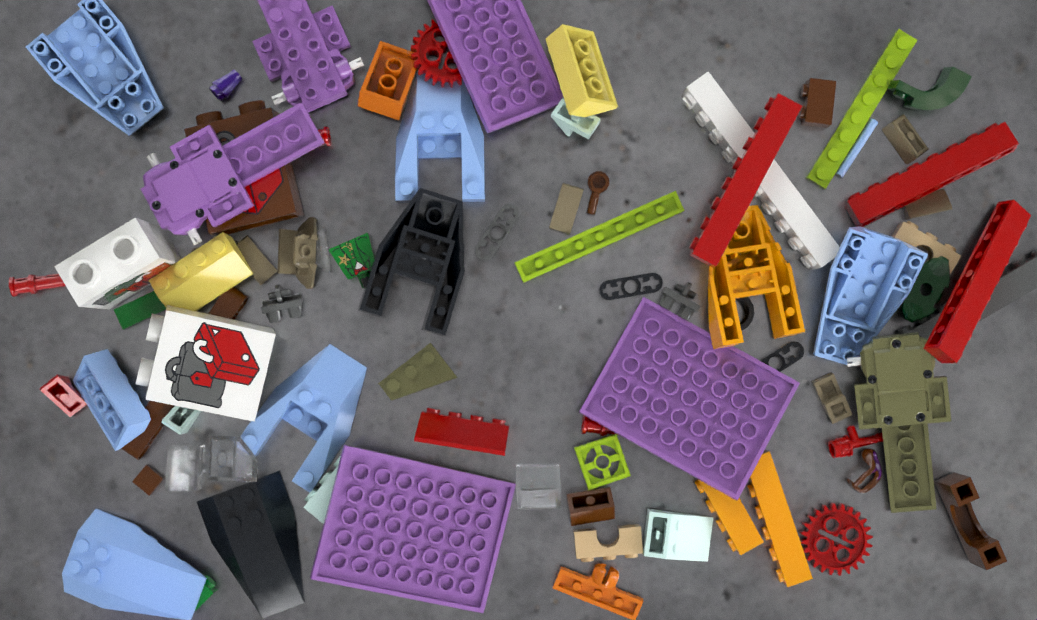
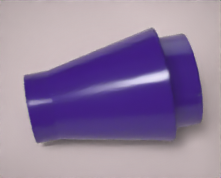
M233 69L230 73L213 81L209 89L218 100L222 101L230 96L242 80V77Z

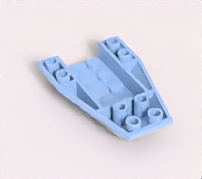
M82 0L77 4L80 9L48 36L41 33L26 48L54 82L128 136H131L164 109L121 21L103 0Z
M861 226L849 227L830 268L813 354L847 365V358L860 357L862 346L872 341V337H876L909 295L928 253L900 239Z

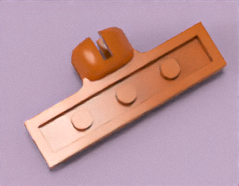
M598 563L595 565L592 574L585 576L563 566L560 567L553 584V589L628 619L636 620L643 604V598L616 587L619 572L615 568L610 566L605 576L607 564Z

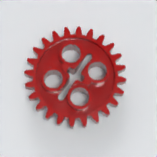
M432 19L431 27L423 24L424 31L417 30L418 37H413L415 45H411V51L414 52L411 54V60H416L413 63V67L419 68L418 75L425 73L424 81L432 78L433 86L438 81L441 82L442 88L445 86V82H448L451 88H453L454 81L462 85V77L458 68L451 69L447 66L450 63H455L451 52L447 53L442 69L438 68L442 62L443 53L446 52L447 43L445 40L442 42L435 40L436 37H443L438 24ZM433 55L436 56L438 59L435 61H430L427 59V57Z
M831 503L830 509H828L823 504L822 512L814 509L816 516L807 515L810 522L802 523L807 528L806 531L799 532L805 536L800 542L801 544H806L803 547L804 553L809 552L806 560H813L811 566L814 568L820 564L819 571L822 573L827 568L829 575H832L835 570L837 575L841 576L842 569L850 574L851 566L858 570L856 563L858 561L863 564L865 563L862 558L863 555L870 556L865 550L873 546L867 542L873 536L866 534L871 527L863 526L867 519L864 517L858 519L861 512L855 511L852 514L853 507L848 506L845 510L844 504L840 503L837 509L836 505ZM829 519H834V528L827 530L826 522ZM854 528L855 536L852 539H847L846 532ZM821 529L838 537L854 547L851 549L839 542H834L830 538L819 534L818 530ZM820 539H825L826 546L818 550L816 547L817 542ZM844 548L846 550L845 557L838 559V550Z

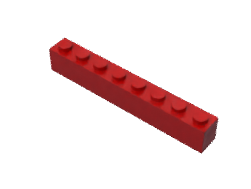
M779 93L774 98L770 97L764 107L767 112L763 118L759 117L753 127L756 130L753 138H747L742 148L746 150L742 158L737 157L732 166V169L735 170L732 177L727 176L721 187L724 190L720 198H715L710 207L713 210L710 218L706 216L700 226V229L703 230L699 238L695 236L689 246V249L692 250L690 256L713 268L718 265L802 105Z
M1006 122L999 125L994 123L988 126L985 132L979 135L974 133L967 137L965 142L959 145L954 143L941 154H932L926 159V162L920 165L919 163H914L907 168L906 172L902 174L897 172L887 178L888 181L882 184L877 182L871 185L868 191L862 194L857 192L848 198L845 209L856 227H865L1014 152L1019 143Z
M1015 200L997 203L923 348L940 363H957L962 357V352L971 339L972 333L981 319V315L990 301L991 295L999 283L1000 277L1008 265L1009 259L1017 247L1023 231L1027 227L1031 214Z

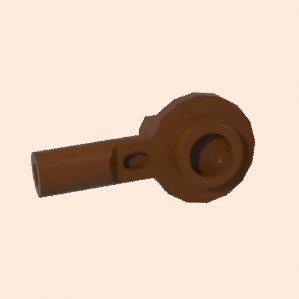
M602 171L593 172L588 178V186L592 190L586 212L588 214L595 215L600 193L604 192L609 186V178Z

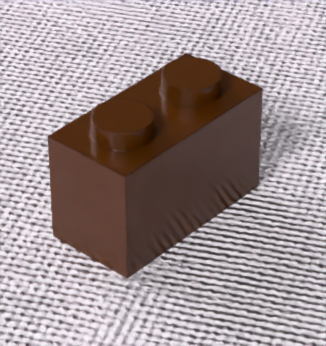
M809 78L806 84L802 85L801 97H804V102L798 115L799 119H802L801 125L828 128L832 125L836 81Z
M610 487L566 494L571 526L615 519V506Z

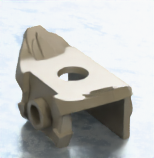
M309 217L301 224L298 230L279 229L277 273L296 275L306 289L314 287L317 268L315 262L316 240H318L317 219L315 217Z

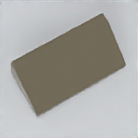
M904 114L882 128L883 133L905 164L911 163L929 150Z
M945 189L936 190L903 207L906 220L952 209Z

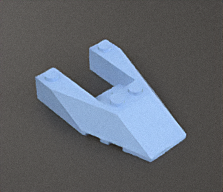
M417 71L396 136L395 201L397 203H409L419 190V159L462 158L463 202H485L484 134L463 79L462 85L454 81L453 88H451L449 83L445 82V86L442 88L441 82L438 81L433 86L432 78L424 81L425 73L418 75Z
M329 344L273 390L257 412L255 422L251 421L235 445L255 457L260 454L282 419L317 441L292 482L310 493L317 487L319 481L350 436L367 367Z

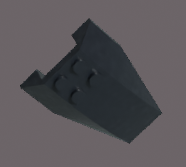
M280 470L197 501L212 545L262 618L305 603L295 510Z

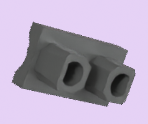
M687 282L685 287L679 283L676 284L674 289L680 291L681 294L668 287L663 288L661 292L663 295L659 305L670 311L674 302L681 304L682 306L677 315L687 321L701 307L685 298L687 295L694 299L697 294L690 290L692 286L690 282Z
M280 284L275 285V292L268 293L269 300L262 302V314L266 313L270 323L282 319L280 310L288 309L290 318L300 317L302 314V293L291 295L290 289L282 290Z

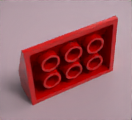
M427 408V411L421 412L414 441L505 456L509 425H506V420L493 418L492 422L483 421L484 417L471 415L469 419L463 418L462 413L449 411V414L445 415L440 414L439 409Z

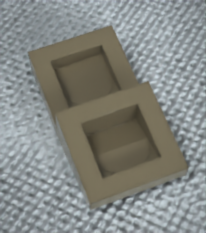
M566 183L562 184L549 228L568 234L571 233L584 189Z
M248 235L237 243L239 250L254 273L252 276L260 285L277 272L276 267L267 259L261 249Z
M832 372L811 381L832 424L853 415L846 397L842 394Z

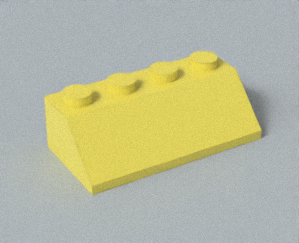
M562 24L546 38V43L569 115L588 117L616 109L618 104L594 32Z
M222 232L151 278L149 282L165 307L170 305L197 311L254 273L234 239Z

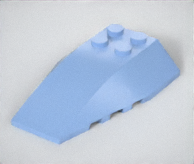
M95 509L78 530L62 572L64 592L98 607L181 620L192 619L207 579L187 562L176 557L175 553L160 545L151 535L149 536L143 532L136 524L100 509Z

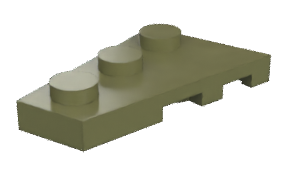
M429 343L378 384L392 401L458 377L435 347Z

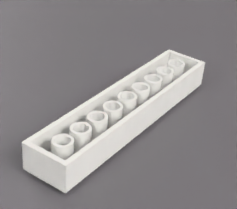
M706 72L686 87L682 93L684 97L682 101L689 110L692 108L697 115L695 119L701 127L705 126L710 132L708 136L715 145L719 144L723 151L721 153L726 161L734 164L737 157L742 158L746 150L742 148L747 138H753L755 133L711 74ZM773 160L754 197L758 196L763 203L761 207L767 215L771 214L775 219L774 225L781 233L784 232L789 238L787 242L794 251L798 250L802 255L800 258L802 263L808 269L810 267L812 270L822 268L836 257L840 247L777 162Z

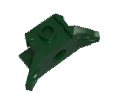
M940 256L923 264L909 295L902 304V311L906 320L913 323L928 317L934 312L935 308L933 306L940 301L944 287H949V259ZM924 283L932 286L929 296H923L920 293V287Z

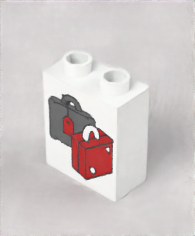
M134 218L54 267L78 307L110 310L150 286L149 280L181 260V257L161 226Z
M167 305L164 316L151 315L146 340L158 343L154 360L141 358L136 385L147 387L145 400L255 422L276 334L274 329L270 327Z

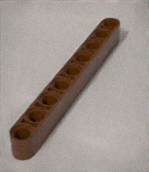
M232 287L220 295L208 314L235 320L249 297L235 287ZM149 401L145 409L148 410L151 420L146 430L121 449L137 460H140L163 428L162 420L175 405Z

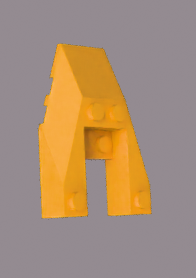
M758 205L748 207L718 265L714 268L709 266L708 314L713 349L735 346L744 342L735 299L765 294L774 339L805 332L792 267L790 263L786 262L781 253L782 248L778 242H775L769 230L771 228Z

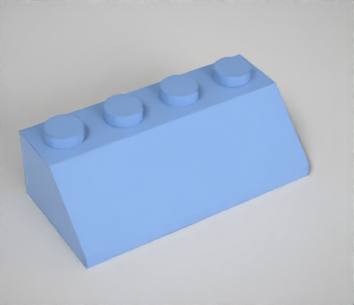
M108 349L85 355L76 372L73 383L110 444L117 451L146 430L151 420L150 414L143 407L138 394L132 389L127 376L122 373L117 360Z

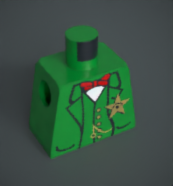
M369 233L329 249V252L346 278L351 280L358 277L362 288H365L369 271L375 258Z

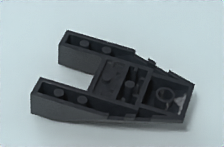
M419 188L378 246L358 311L380 317L393 275H400L434 286L421 330L446 336L465 272L463 201Z

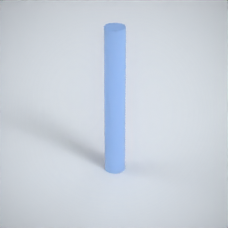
M870 119L835 173L840 178H843L877 126L878 122L875 119Z

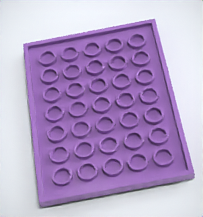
M643 297L579 413L737 501L800 383L734 346L713 349L709 332Z
M344 444L310 578L312 580L484 613L516 484Z

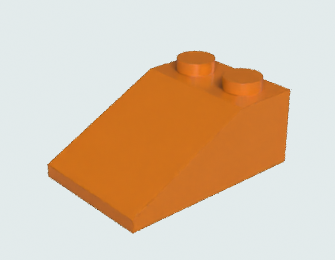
M380 41L361 87L357 106L400 120L418 69L413 67V63L416 60H411V54L414 52Z

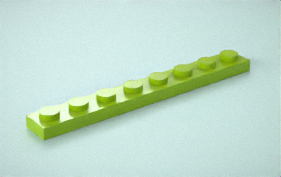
M900 29L895 32L808 173L807 180L824 190L827 188L887 91L891 80L895 78L916 44L917 39Z
M676 191L514 263L523 283L685 210Z

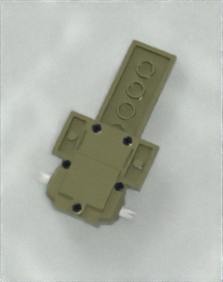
M918 332L872 337V341L862 346L860 357L847 358L848 367L861 365L867 383L854 384L859 430L882 428L891 513L937 509L928 423L951 422L947 376L934 377L935 358L923 349L928 338L920 337Z

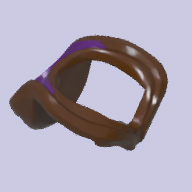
M864 449L861 452V459L870 468L855 482H852L849 478L847 479L850 486L862 494L874 488L882 477V468L874 449ZM875 472V477L863 489H860L858 485L867 476Z

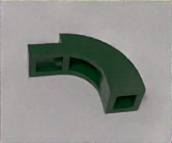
M944 67L938 81L929 90H918L901 80H891L887 89L893 91L895 97L905 100L903 106L913 110H935L948 106L958 99L966 89L972 76L955 67Z

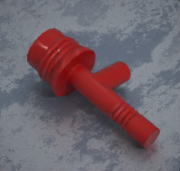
M850 426L846 428L849 437L844 435L829 441L828 449L832 458L850 457L853 455V449L882 442L883 436L882 433L859 438L855 426Z

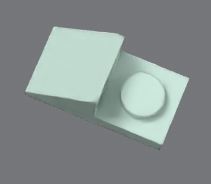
M564 98L561 99L551 114L552 119L567 136H570L574 131L589 140L600 124V118L595 115L588 117L569 115Z

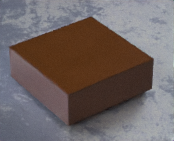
M147 464L132 482L150 496L165 478Z

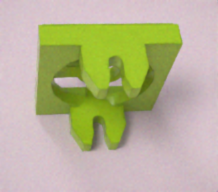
M616 433L574 447L588 490L631 476ZM601 445L611 447L616 451V454L608 456L603 453ZM594 448L596 452L594 461L585 464L587 454ZM599 456H606L609 459V464L606 468H599L596 465V460ZM619 460L618 469L611 476L609 472L611 463ZM596 468L602 471L604 478L594 477L588 470Z

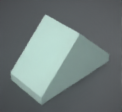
M174 406L161 423L180 435L185 434L189 431L201 411Z

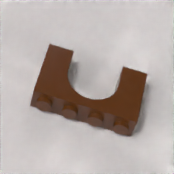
M954 472L935 480L934 482L969 562L985 570L1007 562L999 541L986 534L973 511L971 502L980 497L971 477Z

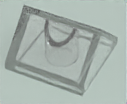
M560 464L516 466L517 510L561 509Z

